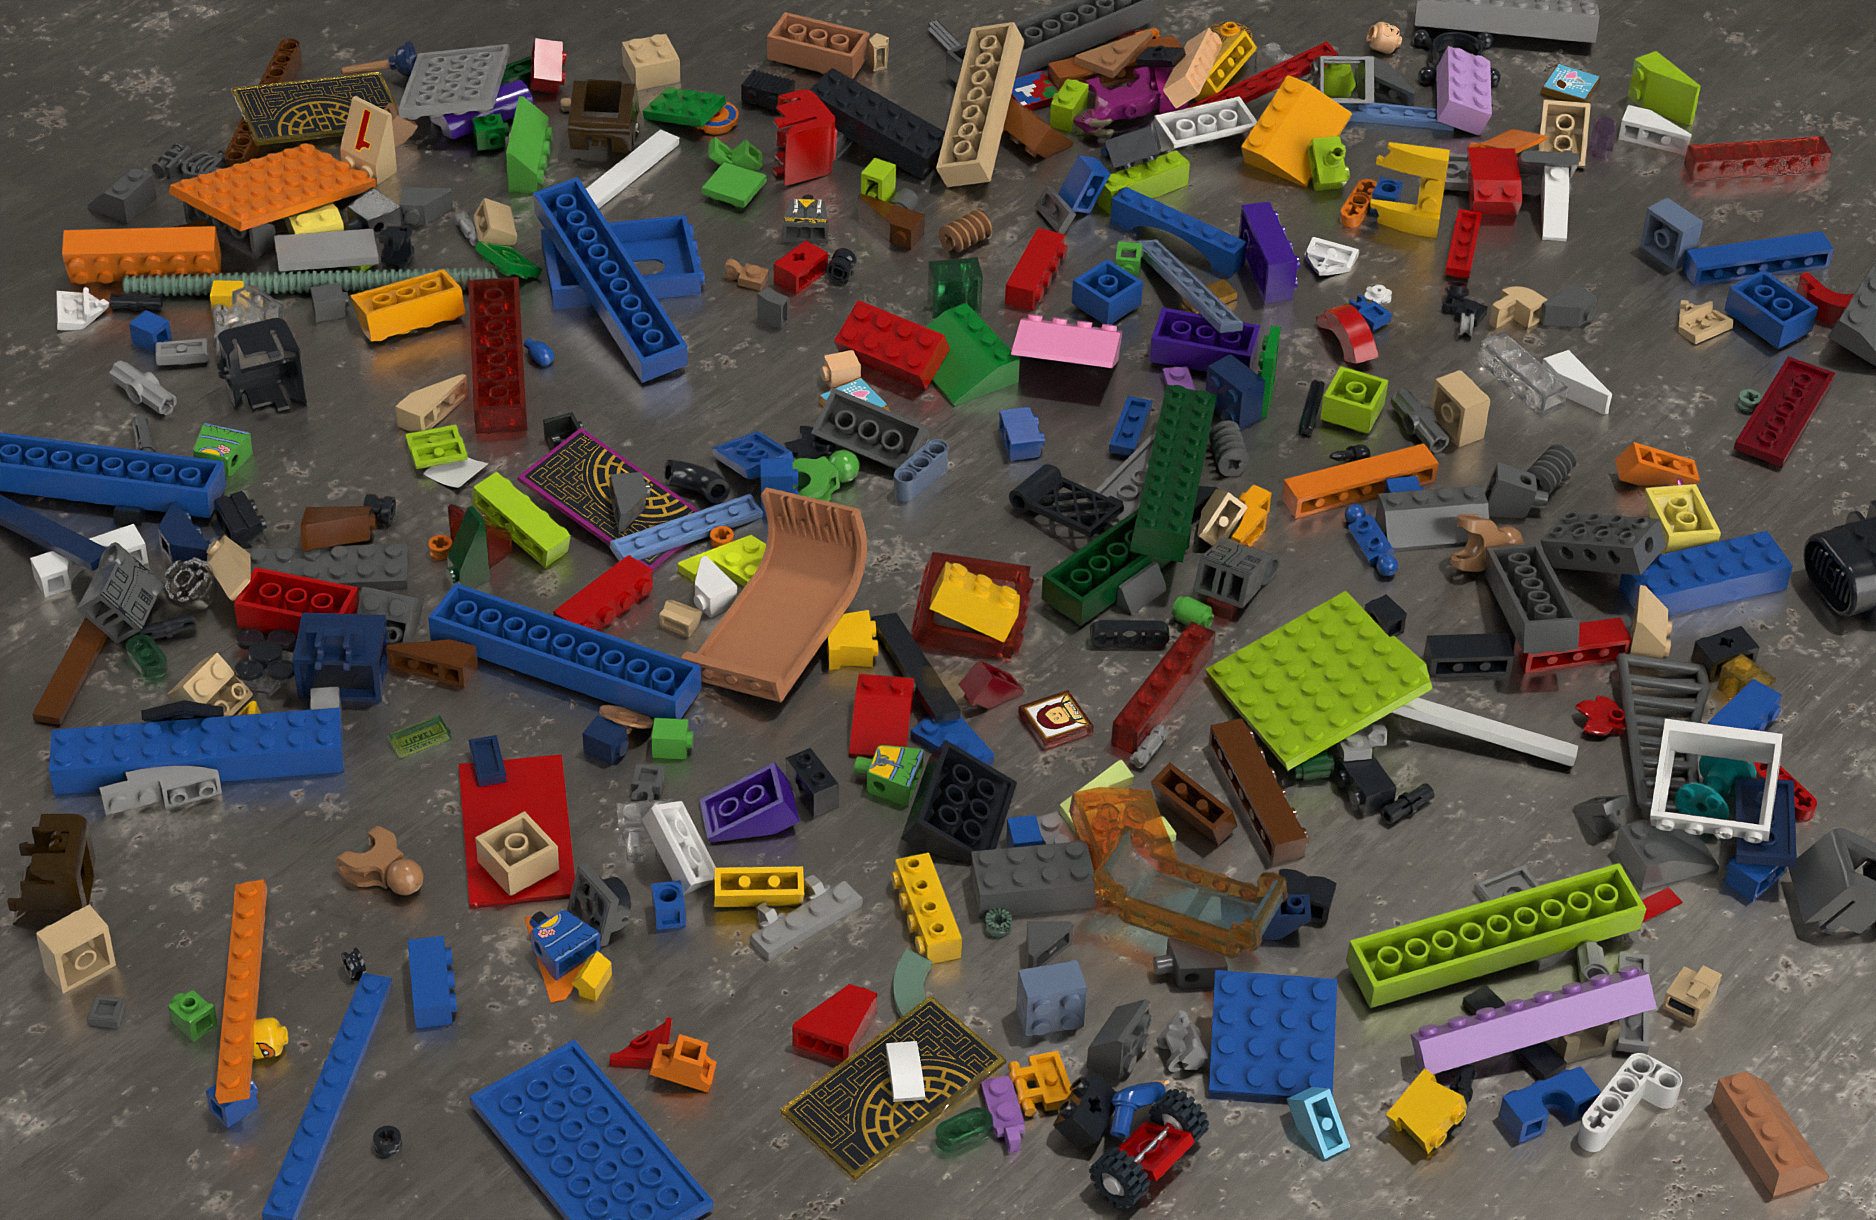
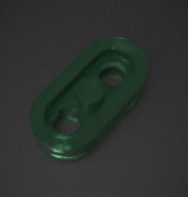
M136 635L127 641L128 657L144 677L158 678L167 672V658L150 636Z
M979 1107L971 1108L938 1124L935 1130V1143L939 1149L945 1152L962 1150L990 1136L993 1131V1116L988 1110Z

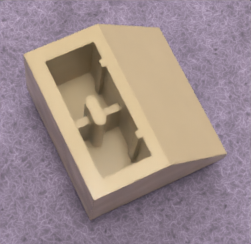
M218 653L201 660L167 694L173 703L187 700L223 707L224 716H233L254 695L243 681L236 677L235 672Z

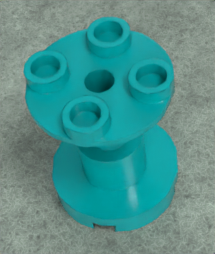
M1702 755L1699 760V771L1704 778L1702 784L1689 783L1677 790L1675 805L1679 811L1678 814L1728 820L1729 808L1723 798L1727 795L1735 796V777L1756 778L1755 765L1753 762L1748 763L1742 760Z

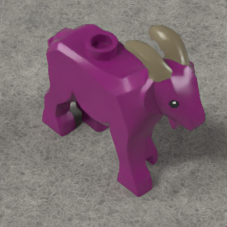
M1149 67L1134 69V76L1138 80L1128 82L1127 87H1119L1113 90L1110 87L1105 88L1102 86L1099 77L1086 80V84H1089L1088 90L1093 92L1096 97L1094 109H1088L1087 113L1083 112V115L1076 116L1074 118L1075 125L1084 132L1103 139L1114 133L1113 129H1103L1104 126L1109 125L1112 121L1136 118L1151 112L1155 107L1157 99L1161 97V93L1150 89Z

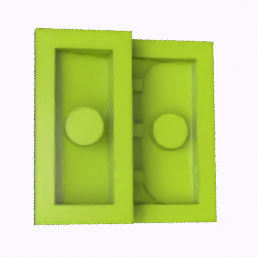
M457 425L405 434L408 450L416 469L468 460L463 439L459 435Z

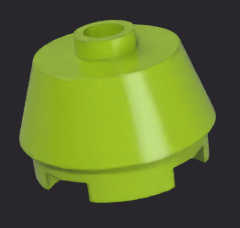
M1329 64L1324 66V94L1329 98H1349L1356 85L1351 65ZM1314 76L1310 77L1311 85H1314Z

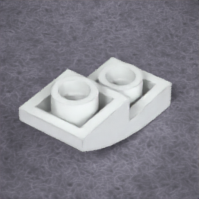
M917 1041L886 1043L888 1073L891 1078L893 1102L924 1100L925 1091Z

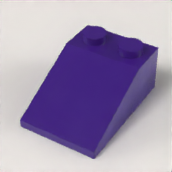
M775 762L699 799L707 837L710 842L772 835L800 822L791 783Z

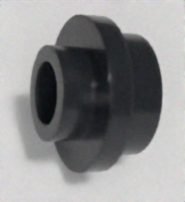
M1450 281L1444 293L1457 298V300H1463L1465 296L1469 295L1468 284L1461 281Z

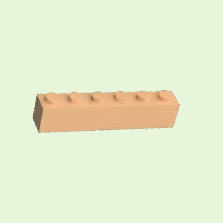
M1210 28L1187 41L1184 47L1185 57L1174 67L1163 88L1164 93L1176 109L1199 95L1221 50V39Z

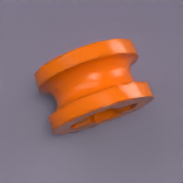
M718 526L711 530L710 545L712 549L733 542V530L726 526Z
M436 535L430 538L428 541L430 557L438 561L446 560L452 546V539L447 535Z

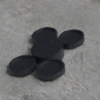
M248 629L239 632L236 635V644L238 647L248 650L249 660L236 664V677L245 681L256 680L263 675V669H267V675L275 680H287L295 675L293 662L283 659L282 650L295 645L296 635L294 632L287 629L274 630L268 634V641H264L263 633L258 630Z

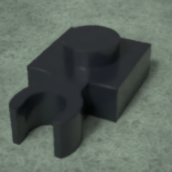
M1449 295L1446 298V302H1442L1441 311L1455 314L1454 319L1460 321L1461 313H1465L1466 316L1474 314V327L1480 324L1487 315L1488 306L1465 298L1461 302Z

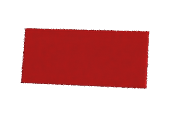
M1669 887L1643 899L1642 902L1646 907L1643 922L1683 903V901Z

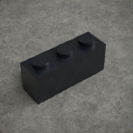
M1508 633L1428 635L1424 659L1430 678L1510 676L1514 654Z

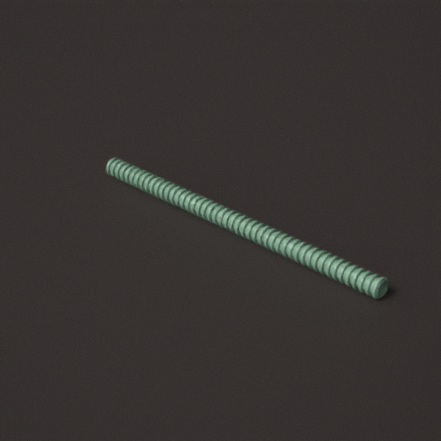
M485 267L484 270L480 268L473 270V268H469V270L453 268V271H450L449 268L445 269L462 290L466 288L473 290L474 287H477L478 290H481V287H485V290L493 287V290H496L498 287V271L496 267H492V270H488V267ZM384 269L383 272L375 270V272L360 270L358 273H356V270H352V273H348V270H344V273L337 270L336 273H333V271L325 273V271L317 273V271H313V273L305 271V274H302L301 271H297V274L290 271L289 274H286V272L278 274V272L270 274V272H266V274L258 272V275H255L254 272H250V275H247L246 272H243L242 275H239L238 272H235L234 275H231V273L223 275V273H219V275L211 273L210 276L207 273H203V276H200L199 273H196L195 276H192L191 273H188L187 276H184V274L176 276V274L168 276V274H164V276L156 274V277H153L152 274H149L148 277H145L144 274H141L140 277H137V275H132V277L125 275L123 277V293L133 294V292H140V294H164L165 296H169V294L184 296L185 293H188L189 296H192L193 293H196L197 296H200L201 293L208 295L211 293L213 280L244 281L245 291L251 292L252 295L255 292L263 294V292L278 294L279 291H282L283 294H286L287 291H290L291 294H294L295 291H298L299 294L302 291L310 293V287L340 283L342 290L347 293L349 290L364 292L365 290L375 289L435 271L434 269H430V271H426V269H422V271L407 269L406 272H403L402 269H399L398 272H395L394 269H391V272H387Z

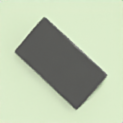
M1156 561L1151 562L1118 586L1117 607L1129 615L1135 614L1166 591V584Z

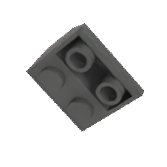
M362 587L357 614L386 615L389 644L410 643L419 626L424 598Z
M1144 999L1115 1008L1088 1047L1087 1068L1118 1082L1125 1072L1130 1073L1132 1071L1138 1053L1140 1051L1144 1052L1150 1042L1151 1036L1148 1034V1029L1153 1019V1016L1150 1015L1151 1001Z

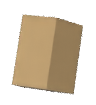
M876 33L869 39V65L873 71L887 69L889 37ZM881 48H882V56L879 55V49H881Z
M667 600L664 609L659 613V623L661 627L689 638L698 628L703 611L675 600Z

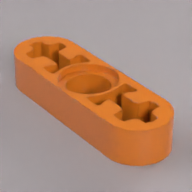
M1362 179L1357 183L1341 208L1339 221L1343 226L1353 228L1361 224L1371 208L1370 202L1372 193L1377 185L1376 181Z

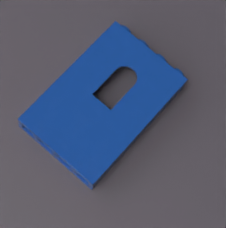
M686 215L608 223L633 262L657 260L664 264L663 271L656 274L642 275L656 298L701 294V284H705L704 270L701 269L700 254H697V241L694 239L693 225L688 224ZM542 229L541 245L553 309L591 306V301L546 230Z

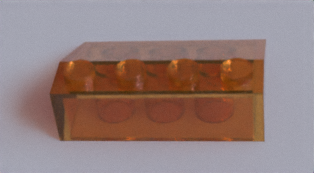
M1097 787L1072 794L1069 813L1079 840L1087 841L1097 888L1105 908L1188 889L1187 881L1151 790Z

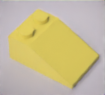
M332 202L284 217L290 235L344 231L343 221L338 208Z
M1696 484L1645 488L1650 518L1659 519L1666 547L1662 550L1661 554L1719 542L1721 532Z

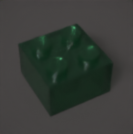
M978 257L929 261L928 304L932 319H936L946 310L965 303L977 315H981L983 274Z

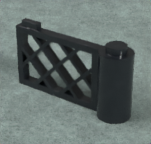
M1050 464L1043 465L1009 493L1010 503L1017 511L1026 513L1031 510L1090 538L1124 511L1122 500L1111 495L1106 497L1062 477L1057 467ZM1063 487L1072 491L1066 493H1057ZM1088 498L1092 500L1090 502L1077 503V499ZM1058 501H1074L1072 504L1059 505ZM1055 502L1054 506L1042 505L1043 503ZM1110 508L1111 510L1105 512H1098L1097 509ZM1094 509V513L1079 514L1081 510ZM1063 512H1076V515L1069 516L1060 514ZM1087 521H1096L1090 527L1081 523Z

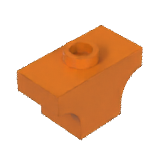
M679 1034L676 1041L671 1044L658 1043L649 1074L708 1092L712 1084L717 1061L707 1056V1042Z

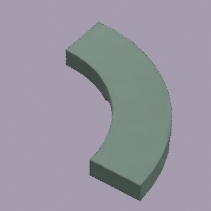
M908 949L903 953L897 964L893 982L895 1008L903 1021L928 1003L924 993V983L929 971L932 969L931 960Z

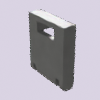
M1524 150L1517 159L1520 174L1543 176L1545 166L1569 168V177H1572L1579 165V153H1572L1570 150H1563V152Z

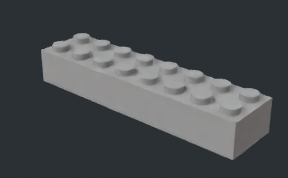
M1416 0L1414 26L1596 43L1600 16L1598 4H1594L1590 0H1581L1580 3L1571 2L1572 0Z

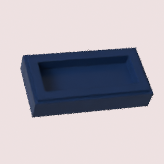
M497 735L468 740L478 786L507 782Z

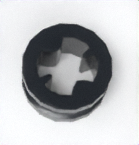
M353 948L350 954L347 952L341 953L344 968L350 978L355 977L357 972L361 974L366 973L363 957L357 948Z
M383 1126L375 1131L373 1143L376 1153L381 1156H392L400 1151L402 1147L401 1133L396 1127ZM385 1138L387 1141V1138H393V1143L387 1142L388 1145H383L382 1139Z

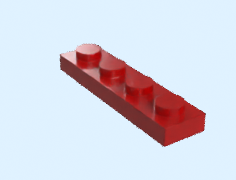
M1458 209L1445 275L1458 278L1470 277L1481 222V212Z

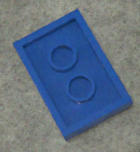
M759 431L712 448L716 459L747 479L761 477L760 459L792 458V462L794 461L792 451Z

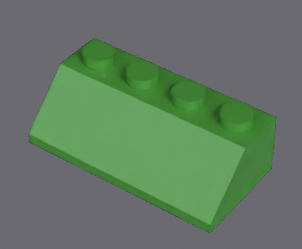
M523 96L518 98L506 151L509 192L534 193L538 191L539 184L544 183L543 169H547V155L550 154L553 127H549V117Z

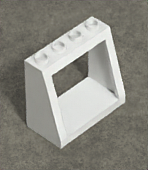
M1665 719L1650 814L1651 825L1663 831H1671L1673 828L1682 829L1692 835L1711 833L1722 839H1731L1733 836L1744 838V840L1751 843L1769 841L1781 761L1783 734ZM1675 752L1768 764L1759 825L1665 812Z

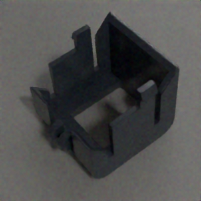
M271 318L226 329L219 333L218 340L221 359L217 363V368L221 371L218 372L219 378L225 379L226 390L233 406H236L242 399L241 393L245 392L253 409L270 404H275L277 411L289 409L279 383H283L291 400L308 404L301 351L285 320ZM273 334H276L283 348V359L280 350L278 349L272 337ZM237 343L245 359L267 354L272 362L241 369Z

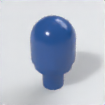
M530 338L525 340L524 347L528 349V354L532 360L541 366H547L552 363L554 352L550 347L540 341L534 342Z

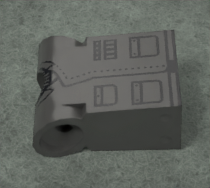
M1220 536L1218 542L1200 557L1193 591L1243 608L1258 592L1261 584L1267 585L1274 579L1280 566V559L1271 553Z
M114 542L103 552L99 561V572L95 574L77 610L118 644L142 630L157 598L156 595L166 587V584L144 567L119 543Z

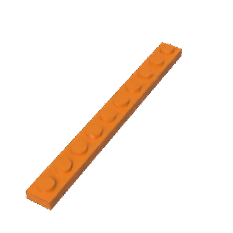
M264 879L235 885L215 1093L219 1104L250 1098L255 1041L254 1022L257 1017L267 885Z

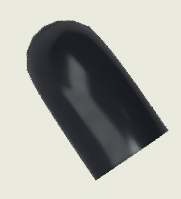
M669 459L664 464L662 478L667 486L695 491L713 503L724 501L730 493L729 483L712 470L678 460Z

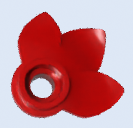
M1597 695L1595 701L1584 700L1575 706L1577 711L1589 719L1583 728L1585 733L1604 736L1610 732L1621 733L1626 729L1624 710L1619 709L1616 702L1608 697Z

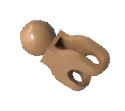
M1460 514L1458 515L1456 527H1462L1468 532V542L1461 551L1451 554L1450 566L1462 571H1483L1486 569V547L1523 545V536L1515 527L1505 525L1497 528L1494 522L1489 519H1482L1479 515Z
M375 826L366 833L369 839V851L357 854L346 850L335 858L339 874L357 887L374 885L385 889L390 887L394 893L408 896L417 892L423 884L424 874L420 865L414 860L404 859L403 853L397 849L395 834L381 826Z

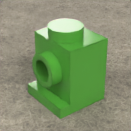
M1118 241L1115 264L1135 277H1139L1142 243ZM1122 251L1136 253V257L1122 256Z
M194 990L187 994L178 993L172 998L168 1006L171 1022L191 1041H196L218 1026L215 1006L212 1003L208 1004Z

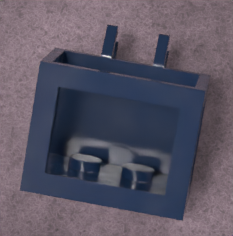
M302 613L293 655L298 699L311 700L315 670H321L324 665H343L344 671H350L352 665L372 666L374 678L372 690L339 689L341 701L382 702L388 671L386 647L389 644L386 615Z

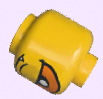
M273 1017L255 1020L253 1059L259 1060L279 1056L283 1051L284 1045L288 1044L287 1028L281 1026L279 1021Z

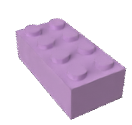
M1448 46L1437 65V121L1480 136L1492 116L1490 60L1483 56L1472 55L1460 48L1455 49Z

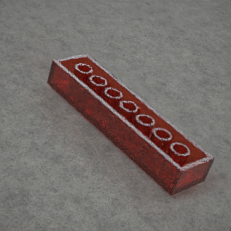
M519 278L468 280L476 434L528 431Z

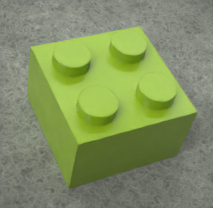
M1340 366L1323 396L1320 419L1369 434L1385 405L1389 380Z

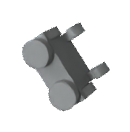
M1178 1011L1166 1024L1165 1030L1156 1040L1160 1048H1169L1172 1056L1166 1062L1171 1072L1181 1070L1177 1062H1183L1182 1065L1186 1070H1198L1200 1067H1206L1210 1062V1052L1204 1049L1200 1040V1029L1194 1026L1192 1021H1189L1185 1011Z

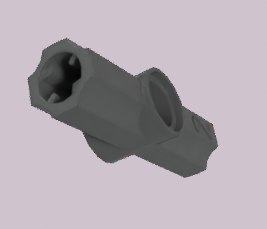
M1405 388L1398 390L1391 397L1390 404L1403 418L1406 432L1409 435L1416 434L1434 454L1442 452L1449 444V437L1437 424L1436 415L1432 408L1428 406L1423 408L1412 393Z

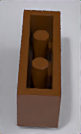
M1171 762L1151 781L1157 799L1219 846L1237 827L1233 810Z

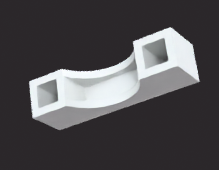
M134 524L90 538V540L106 548L111 543L117 542L142 565L149 563L145 542ZM53 551L30 558L34 579L45 598L70 590L75 576L86 569Z

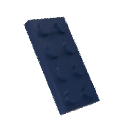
M1735 777L1736 822L1759 825L1766 779ZM1778 779L1769 841L1751 843L1744 840V838L1735 837L1736 863L1796 867L1794 780Z

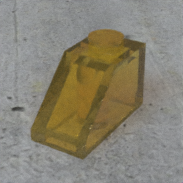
M1741 654L1722 666L1717 689L1732 700L1753 679L1769 686L1775 683L1776 678L1757 662Z

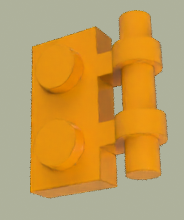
M1058 1050L1029 1056L1028 1067L1021 1068L1018 1061L1008 1064L1009 1076L1013 1086L1016 1088L1019 1106L1023 1109L1026 1116H1033L1037 1112L1034 1104L1038 1102L1043 1103L1045 1111L1058 1109L1071 1093V1084ZM1035 1081L1037 1088L1029 1089L1027 1082Z

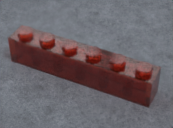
M1823 136L1688 145L1684 166L1691 181L1828 172L1832 152Z
M1192 621L1113 721L1112 746L1132 755L1134 752H1137L1138 747L1150 735L1151 730L1158 724H1161L1213 656L1216 631Z

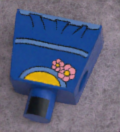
M561 910L550 918L542 911H539L530 919L529 924L533 927L531 931L532 949L555 980H558L585 962L596 951L600 952V933L566 910Z

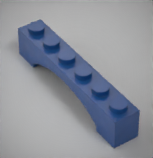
M1127 187L1112 198L1111 222L1128 230H1132L1135 226H1148L1167 231L1188 242L1201 252L1211 263V268L1230 277L1245 265L1246 241Z

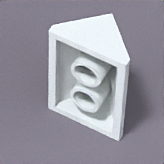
M677 801L653 806L642 818V821L672 880H681L683 896L713 883L714 868L716 866L683 802Z

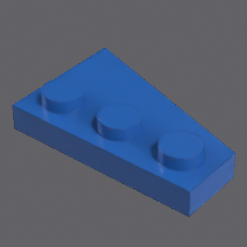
M927 715L911 730L910 738L933 752L947 740L989 766L994 762V753L961 716L960 719L934 723L931 717Z

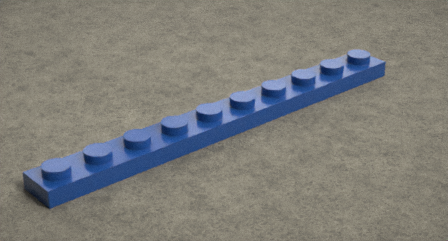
M362 973L262 1211L263 1220H297L392 989V978Z

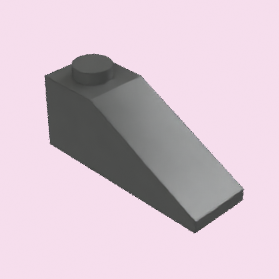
M1374 57V96L1393 105L1414 106L1416 91L1389 63ZM1358 66L1355 67L1354 73L1355 88H1358Z

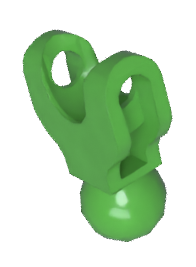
M847 450L835 451L829 459L825 456L819 459H796L792 462L793 469H798V485H793V489L804 488L799 492V495L830 502L831 494L840 488V482H849L857 476L860 463L856 455Z

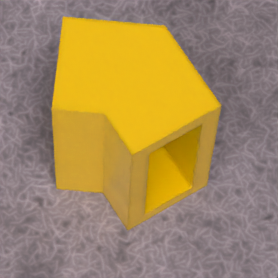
M598 951L590 955L571 983L578 989L579 996L596 1001L612 976V963Z

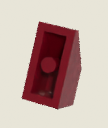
M980 660L977 661L958 684L965 693L963 697L968 703L975 707L980 705L987 709L1019 697L1025 692L1010 673Z

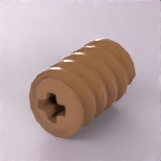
M977 209L939 229V239L946 250H953L959 253L963 248H969L970 245L984 240L985 237L992 236L993 228L987 214L983 210Z

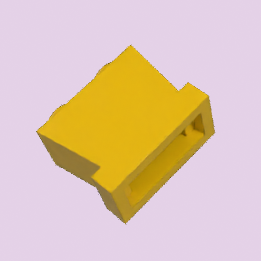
M869 610L843 614L826 638L829 670L840 669V665L873 668V656H878V641L872 640V637H876V622L870 621Z
M1424 1068L1385 1115L1393 1129L1397 1132L1404 1129L1429 1154L1434 1147L1438 1148L1442 1145L1447 1136L1446 1132L1453 1124L1457 1125L1462 1121L1467 1111V1105L1463 1095L1438 1084L1434 1074Z

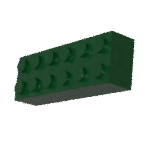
M1138 508L1044 574L1041 599L1082 626L1117 601L1118 586L1153 561H1156L1161 569L1172 560L1130 552ZM1190 527V532H1189V537H1188V541H1187L1186 550L1189 549L1191 527Z

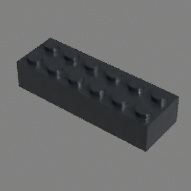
M833 68L809 89L818 96L835 116V128L838 132L843 133L845 137L921 180L938 163L945 131Z

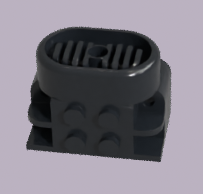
M1876 500L1870 502L1866 519L1859 511H1853L1848 514L1844 525L1811 535L1805 543L1803 557L1810 582L1836 614L1842 617L1861 614L1867 622L1876 625Z

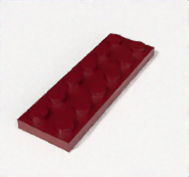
M1788 356L1736 439L1734 449L1769 463L1783 466L1834 381L1835 372Z

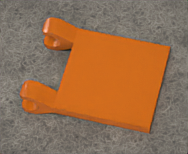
M1511 129L1482 143L1471 142L1468 147L1515 148L1517 154L1547 140L1546 135Z

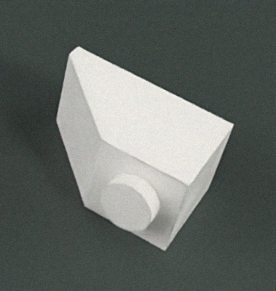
M707 556L701 558L693 599L699 610L704 611L710 618H713L731 607L737 598V585Z

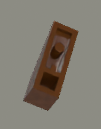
M862 193L858 195V215L890 243L912 249L924 235V214Z
M451 639L388 644L386 647L388 668L465 688L478 666L476 646Z

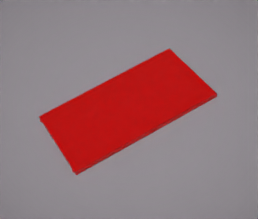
M562 754L504 759L503 763L507 782L480 787L478 786L473 762L459 764L470 908L570 898L575 873ZM525 811L558 846L559 870L509 896L478 862L475 837Z

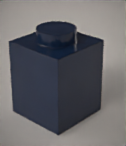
M598 715L582 733L583 753L611 765L619 756H623L628 749L629 742L627 740L626 727Z

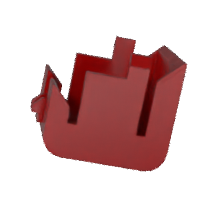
M803 89L779 95L776 109L783 118L778 117L774 119V124L778 128L791 127L776 131V146L786 148V151L774 154V157L781 165L773 167L772 172L777 177H782L785 174L784 186L830 174L833 170V160L836 159L837 130L835 128V116L813 91Z

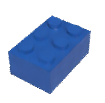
M1762 270L1729 287L1724 311L1779 349L1813 331L1818 307L1767 271Z

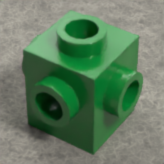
M501 114L473 117L474 138L478 150L506 147L505 137H509L508 123H503Z

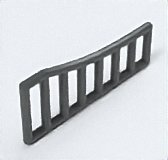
M1620 653L1617 655L1616 661L1637 804L1640 808L1651 809L1653 798H1648L1647 788H1655L1656 778L1646 777L1644 767L1657 769L1659 758L1643 756L1641 746L1661 749L1662 738L1639 735L1638 726L1664 729L1665 719L1668 718L1636 714L1634 705L1692 713L1690 722L1701 723L1710 692L1708 673L1702 664ZM1628 665L1696 674L1698 683L1630 674ZM1631 685L1697 694L1695 702L1638 695L1633 694ZM1686 753L1687 761L1674 760L1672 771L1687 773L1688 782L1670 780L1669 791L1677 792L1685 784L1700 783L1697 754ZM1667 800L1666 812H1679L1675 801Z

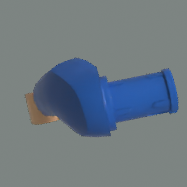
M1154 1080L1153 1082L1133 1085L1116 1092L1111 1100L1113 1107H1115L1110 1134L1116 1137L1129 1138L1134 1111L1156 1103L1166 1093L1165 1085L1170 1084V1081Z

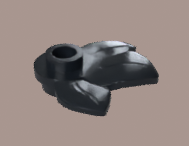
M800 426L801 438L784 443V447L792 451V454L797 455V459H818L820 456L830 455L836 450V445L812 435L811 432L814 427Z

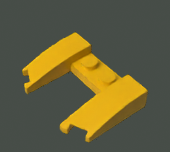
M1389 142L1387 144V148L1390 150L1389 154L1386 157L1378 155L1376 164L1402 173L1420 176V189L1417 205L1371 199V209H1376L1379 214L1377 222L1402 232L1437 239L1450 150Z

